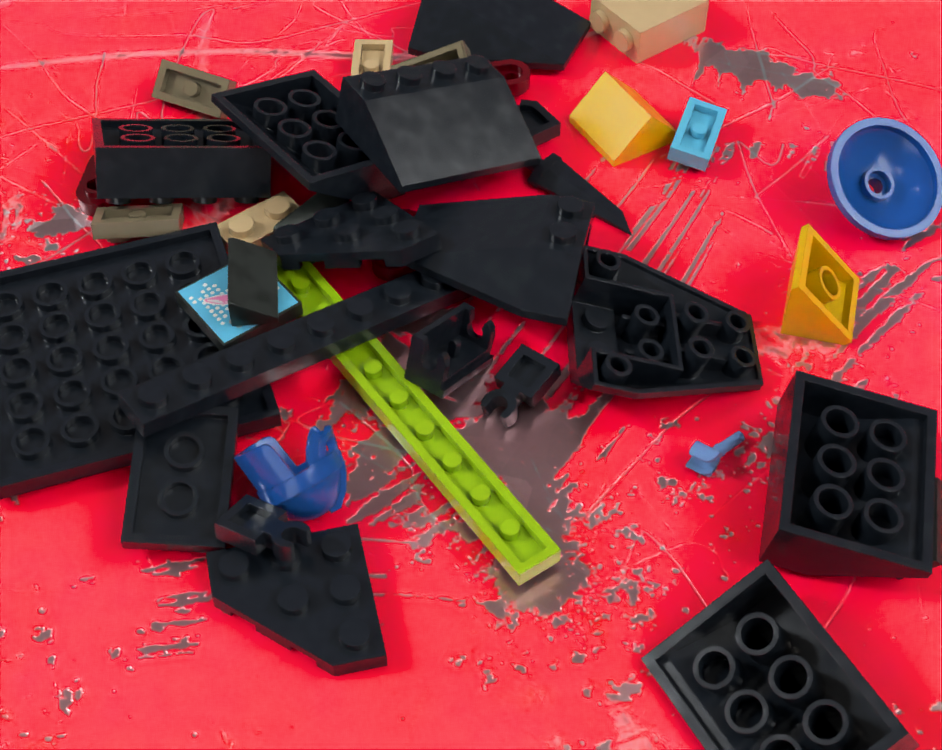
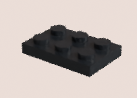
M216 406L145 438L136 428L121 535V544L124 549L199 553L226 549L227 543L216 539L214 522L231 508L235 469L234 457L236 456L240 420L239 407Z

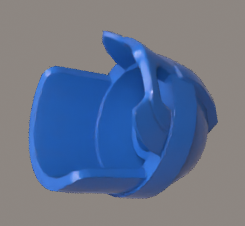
M331 425L324 426L322 431L316 426L311 428L308 433L305 449L306 461L297 466L279 442L272 436L258 440L234 457L241 470L257 490L259 499L286 510L287 517L290 520L301 522L314 520L328 511L333 513L342 507L347 491V469Z

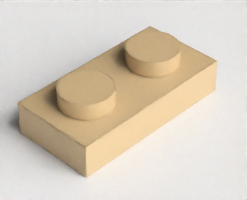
M355 39L350 76L359 75L367 71L391 70L390 66L393 64L394 54L393 40Z
M283 190L271 198L217 224L226 252L228 253V238L240 239L262 247L261 239L274 234V226L297 209L299 205Z

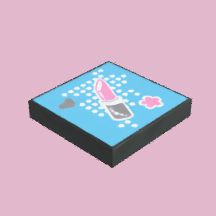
M228 264L175 291L177 303L220 351L284 325L303 314L302 303L278 279L279 323L232 326L228 308Z

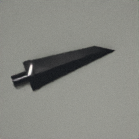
M555 153L550 154L544 160L541 158L540 163L537 165L525 167L532 172L527 182L533 187L552 195L562 197L574 196L583 201L595 203L596 218L632 235L622 210L563 162L562 158Z

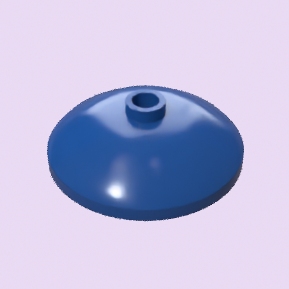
M874 117L852 124L833 143L827 160L828 186L835 204L844 217L856 228L879 239L902 240L915 236L925 230L936 219L942 208V167L932 147L917 131L894 119Z

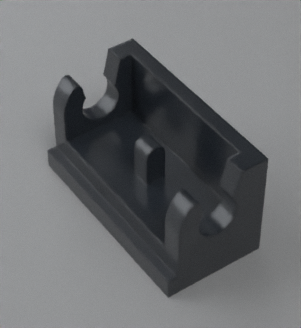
M463 302L416 332L412 336L404 378L443 399L492 364L494 355L490 353L495 337L493 321L490 320L484 324L482 336L476 334L472 328V322L475 320V307Z

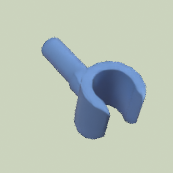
M737 431L719 444H715L713 448L698 440L695 441L689 450V454L692 457L685 467L703 476H712L720 459L728 451L745 440L743 433Z

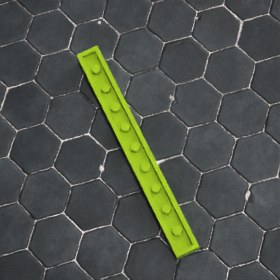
M310 261L302 262L303 266L300 270H283L277 265L278 279L302 303L303 314L296 319L343 300ZM377 338L329 358L518 586L560 561L561 549L422 389L404 378L405 370Z

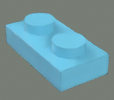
M689 97L666 159L705 172L728 109Z

